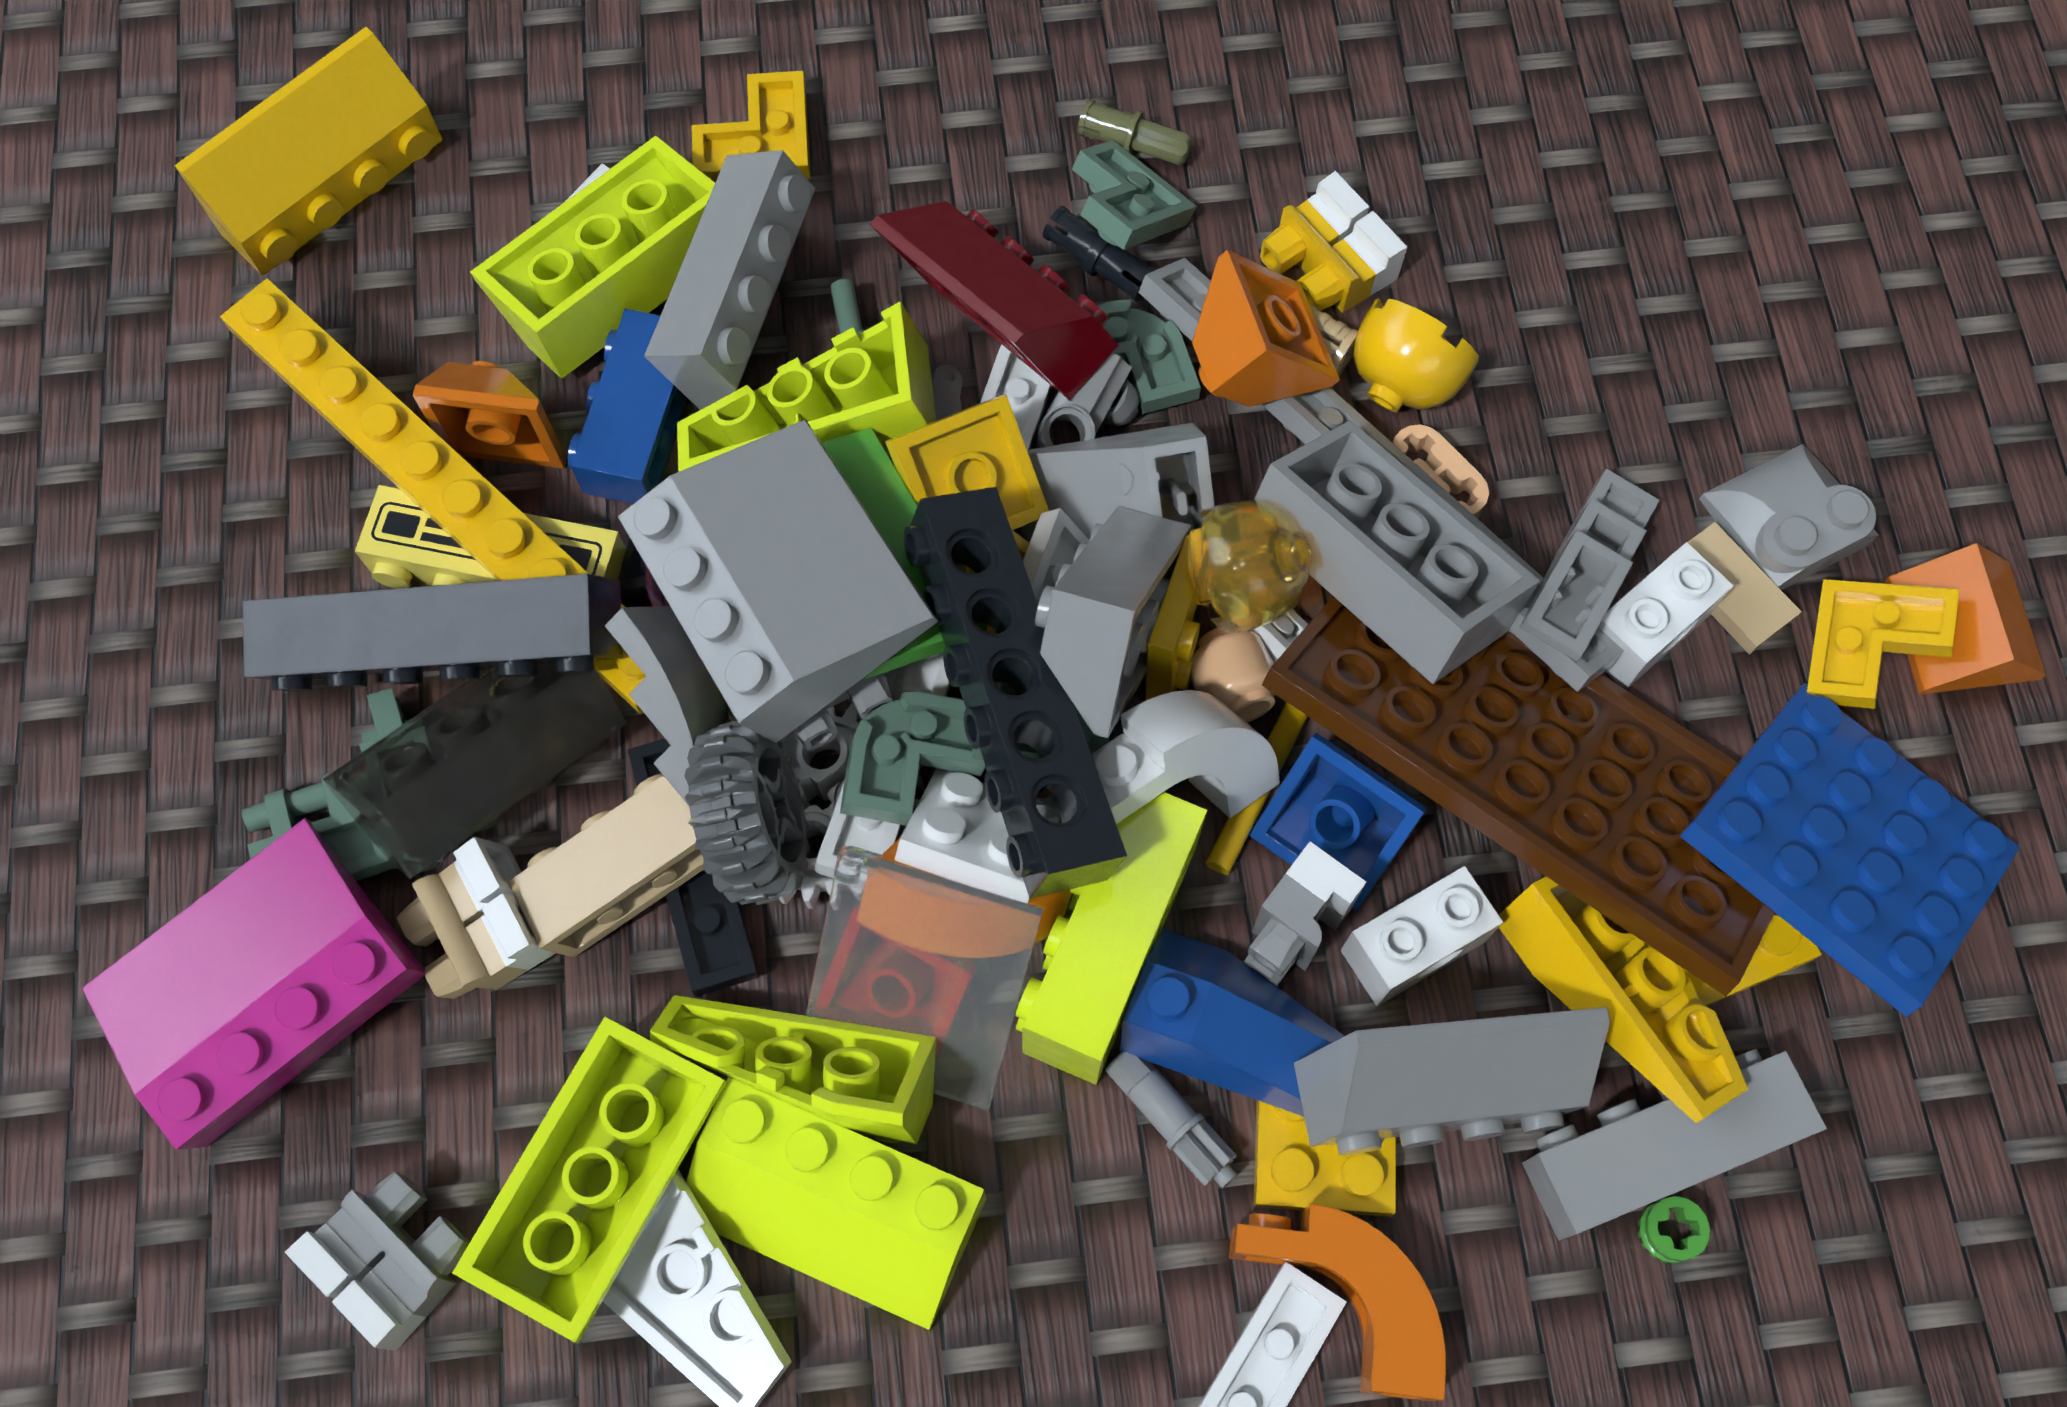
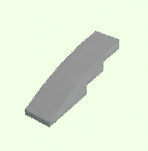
M1605 469L1593 486L1557 551L1520 628L1577 662L1585 652L1633 562L1630 560L1647 531L1644 528L1659 499L1610 470Z

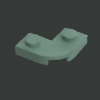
M1131 300L1111 301L1097 305L1109 317V320L1103 325L1104 329L1119 345L1113 353L1119 355L1127 364L1132 366L1129 378L1139 394V406L1142 414L1199 399L1201 386L1182 335L1171 319L1165 323L1153 314L1130 308Z
M904 692L899 700L886 703L873 710L864 719L862 718L849 749L840 813L907 826L913 813L919 765L981 776L986 766L984 760L972 759V746L967 739L964 727V712L966 709L964 701L931 693Z

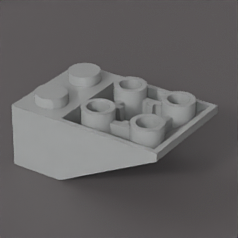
M1193 423L1027 450L1049 511L1061 508L1089 540L1096 523L1104 524L1114 510L1120 506L1191 525L1189 536L1211 542L1209 562L1221 560L1207 439ZM1038 520L1020 527L1022 538L1029 543Z

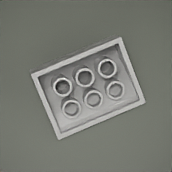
M805 420L670 475L618 516L738 723L775 743L779 742L938 622V619L819 437Z

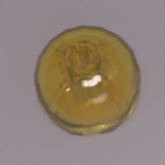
M1258 500L1235 501L1203 509L1198 515L1199 517H1205L1202 527L1191 530L1189 534L1188 569L1193 590L1199 603L1211 601L1215 611L1221 616L1211 620L1218 628L1231 633L1259 628L1283 619L1296 607L1303 597L1309 569L1312 564V550L1306 536L1300 532L1299 528L1283 510Z

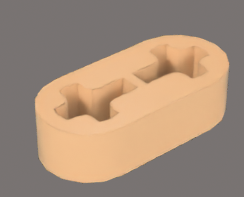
M1410 425L1401 429L1394 437L1393 444L1405 455L1408 449L1413 453L1419 452L1421 449L1428 453L1426 461L1418 458L1413 462L1448 493L1451 491L1456 495L1463 490L1470 495L1468 503L1462 500L1458 502L1478 519L1486 506L1489 496L1488 484L1483 476L1433 428L1424 425Z

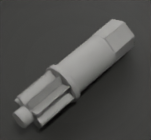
M1124 1051L1112 1060L1105 1071L1167 1141L1166 1146L1170 1151L1173 1150L1203 1186L1214 1179L1223 1189L1236 1178L1237 1173L1229 1165L1237 1155L1206 1122L1203 1114H1197L1151 1062Z

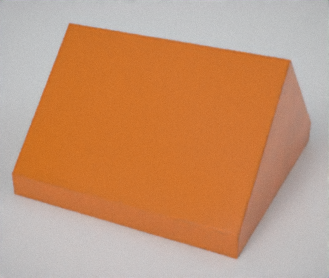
M1975 543L1891 575L1885 580V584L1960 589L1952 658L1907 654L1919 695L2036 681L2046 676L2009 561Z

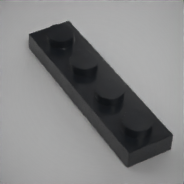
M665 738L627 749L637 786L654 775L662 774L654 765V762L671 746ZM702 870L666 895L690 989L695 997L760 978L739 902L731 903L723 892H719L715 888L712 874H707L705 870Z

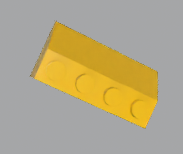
M364 27L174 166L220 234L263 276L278 264L290 259L295 251L323 230L335 225L344 214L368 196L379 192L388 181L413 162L424 158L443 139L427 104L374 33L367 27Z

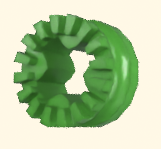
M1672 1196L1653 1202L1643 1210L1642 1217L1638 1220V1226H1640L1638 1236L1642 1238L1643 1242L1641 1245L1644 1249H1648L1649 1255L1660 1259V1262H1671L1673 1264L1693 1259L1705 1250L1709 1242L1710 1226L1707 1216L1699 1205L1688 1198ZM1670 1211L1675 1212L1679 1223L1689 1224L1690 1226L1688 1230L1689 1232L1691 1231V1235L1680 1240L1679 1249H1674L1671 1237L1666 1235L1660 1236L1658 1231V1223L1668 1220Z

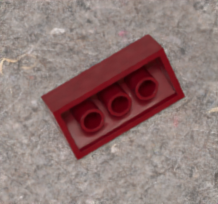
M943 201L880 214L870 223L875 231L932 288L1069 401L1119 346L1103 327L1109 320V317L1101 308L1084 294H1081L1076 301L1071 299L1067 295L1071 290L1070 286L1047 265L1044 264L1038 272L1030 267L1034 262L1032 256L1009 236L1002 243L995 239L999 233L997 229L975 209H972L965 216L949 202Z

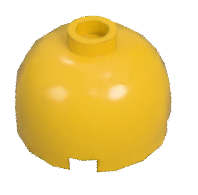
M1389 298L1384 306L1380 299L1374 301L1360 325L1354 346V359L1358 372L1371 385L1367 396L1378 405L1395 413L1399 411L1402 405L1421 410L1438 407L1453 398L1464 386L1477 366L1479 355L1463 338L1456 348L1450 344L1443 336L1448 326L1413 306Z

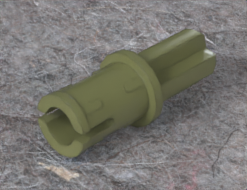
M1088 99L1085 103L1078 126H1080L1077 131L1079 136L1102 142L1114 140L1130 154L1138 151L1177 165L1185 163L1192 146L1190 135L1145 120V113L1138 110L1135 114L1109 107L1092 99Z

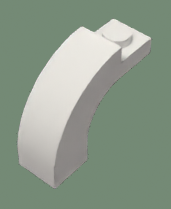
M1184 690L1170 692L1134 706L1120 715L1123 733L1091 754L1116 824L1173 785L1188 778L1190 783L1229 818L1280 784L1277 758L1269 742L1220 699L1201 691Z

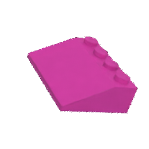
M304 818L82 989L134 1095L174 1149L181 1150L202 1148L210 1145L425 976V969L312 823Z

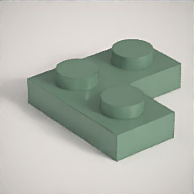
M1114 140L1080 150L1072 168L1076 174L1089 183V188L1095 193L1089 195L1080 215L1098 229L1101 238L1112 245L1119 246L1123 250L1188 225L1197 207Z

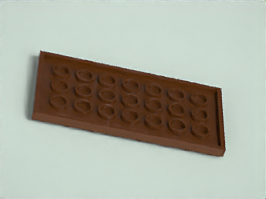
M1333 596L1271 666L1262 686L1725 997L1740 983L1775 912L1680 837L1739 762L1602 674L1577 692L1509 631L1432 684Z

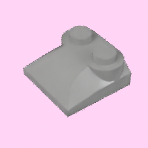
M1804 444L1703 493L1699 498L1714 521L1781 591L1868 547L1879 536L1874 529L1876 510L1869 497L1855 487L1840 485Z

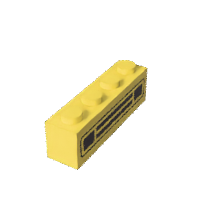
M382 485L378 486L355 549L356 554L372 573V578L375 581L395 589L409 588L410 584L425 587L497 581L400 489ZM523 513L589 574L618 580L626 552V547L618 531Z

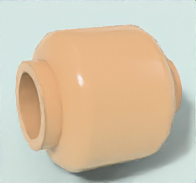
M1224 626L1206 633L1199 640V649L1192 656L1193 665L1190 676L1196 691L1209 693L1217 697L1246 723L1263 716L1274 706L1275 694L1262 686L1274 662L1257 633L1248 630L1233 631L1231 627Z

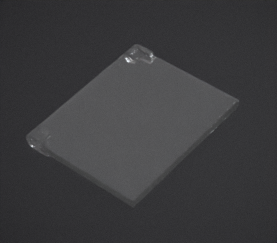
M854 846L841 847L838 850L834 879L805 1016L936 1037L933 1094L989 1111L1044 909L883 860V855Z

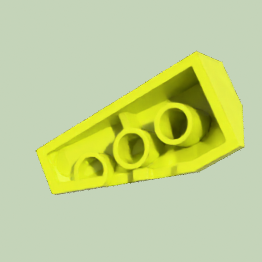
M678 995L672 997L650 1029V1041L725 1077H731L862 1136L874 1137L882 1142H904L917 1145L933 1106L936 1036Z

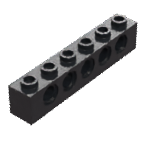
M997 487L922 498L919 501L910 526L906 527L904 531L905 552L911 566H919L925 584L923 598L938 619V622L933 626H939L945 644L943 661L946 676L953 687L959 686L966 707L964 727L967 739L972 748H980L987 769L985 790L988 802L994 812H1001L1009 835L1006 841V852L1010 868L1017 878L1023 877L1030 899L1107 881L1127 857V853L1074 704L1040 654L1045 628L1038 627L1035 624L1038 603ZM955 564L965 565L971 568L975 574L964 572ZM974 622L989 625L997 634L982 631ZM994 682H1004L1010 685L1018 695H1009L1002 692ZM1015 743L1030 745L1036 750L1040 758L1035 759L1025 756L1018 750ZM1036 805H1045L1055 810L1060 816L1062 823H1053L1046 820L1039 813Z

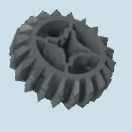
M738 721L721 724L705 734L696 736L694 747L689 749L687 757L690 767L686 768L684 777L688 783L689 793L686 794L684 799L690 807L691 819L688 824L694 829L696 837L695 848L700 850L703 856V869L707 874H712L713 885L719 892H723L731 903L739 902L741 905L756 902V905L778 901L781 896L793 894L795 889L801 888L804 874H806L808 868L806 855L810 850V845L807 840L806 830L809 824L804 814L806 802L801 798L799 790L800 780L795 778L792 770V759L784 754L783 742L780 740L775 743L739 724Z

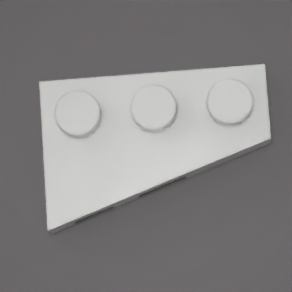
M677 1169L603 1302L719 1407H758L792 1361L682 1174Z

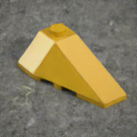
M1548 877L1532 883L1499 914L1503 921L1499 929L1532 975L1571 1010L1607 1007L1610 1024L1605 1041L1695 1123H1698L1748 1090V1086L1716 1012L1702 1005L1688 971Z

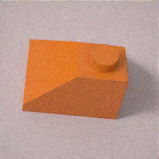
M1226 250L1217 259L1192 341L1201 365L1199 376L1207 390L1216 397H1223L1251 407L1330 388L1339 382V376L1301 284L1232 251Z
M475 361L471 364L447 362L415 385L413 397L431 428L460 456L565 469L567 457L540 400L508 369H503L496 364L486 361Z

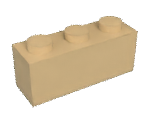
M663 774L654 775L641 782L634 790V795L613 810L600 812L587 819L581 826V832L559 847L548 848L536 854L528 862L527 869L508 881L540 949L574 958L704 870L701 851L695 848L696 837L694 829L688 824L691 819L690 807Z

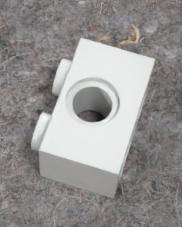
M1687 542L1683 544L1605 613L1598 627L1624 650L1605 673L1620 687L1627 690L1708 618L1734 585Z
M1463 866L1352 931L1341 952L1375 1005L1379 1006L1485 943L1502 925L1503 921L1470 872Z

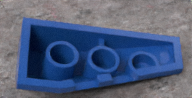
M1163 929L1145 961L1125 1014L1119 1051L1130 1053L1146 1061L1304 1117L1294 1062L1339 1040L1344 1035L1227 950Z

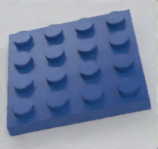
M1804 683L1791 696L1680 837L1907 1018L1920 1008L1928 998L2020 847L2006 837L1999 828L1985 821L1956 799L1940 783L1930 779L1901 757L1889 744L1875 737L1846 715L1834 702L1822 696L1808 694V685Z

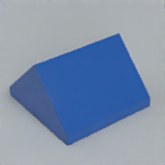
M1315 733L1249 836L1290 865L1295 862L1309 842L1315 844L1366 881L1352 907L1357 911L1411 836L1427 808L1330 741Z

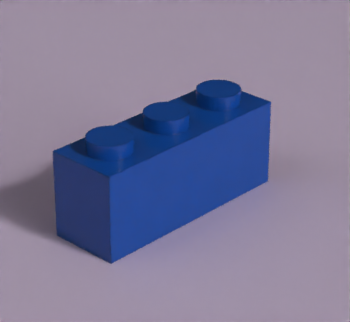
M625 309L618 330L612 329L607 336L604 348L606 364L600 381H593L590 385L586 399V412L588 415L582 433L574 434L568 449V466L572 469L584 494L634 504L662 481L677 435V422L682 420L688 398L644 357L659 321V315Z

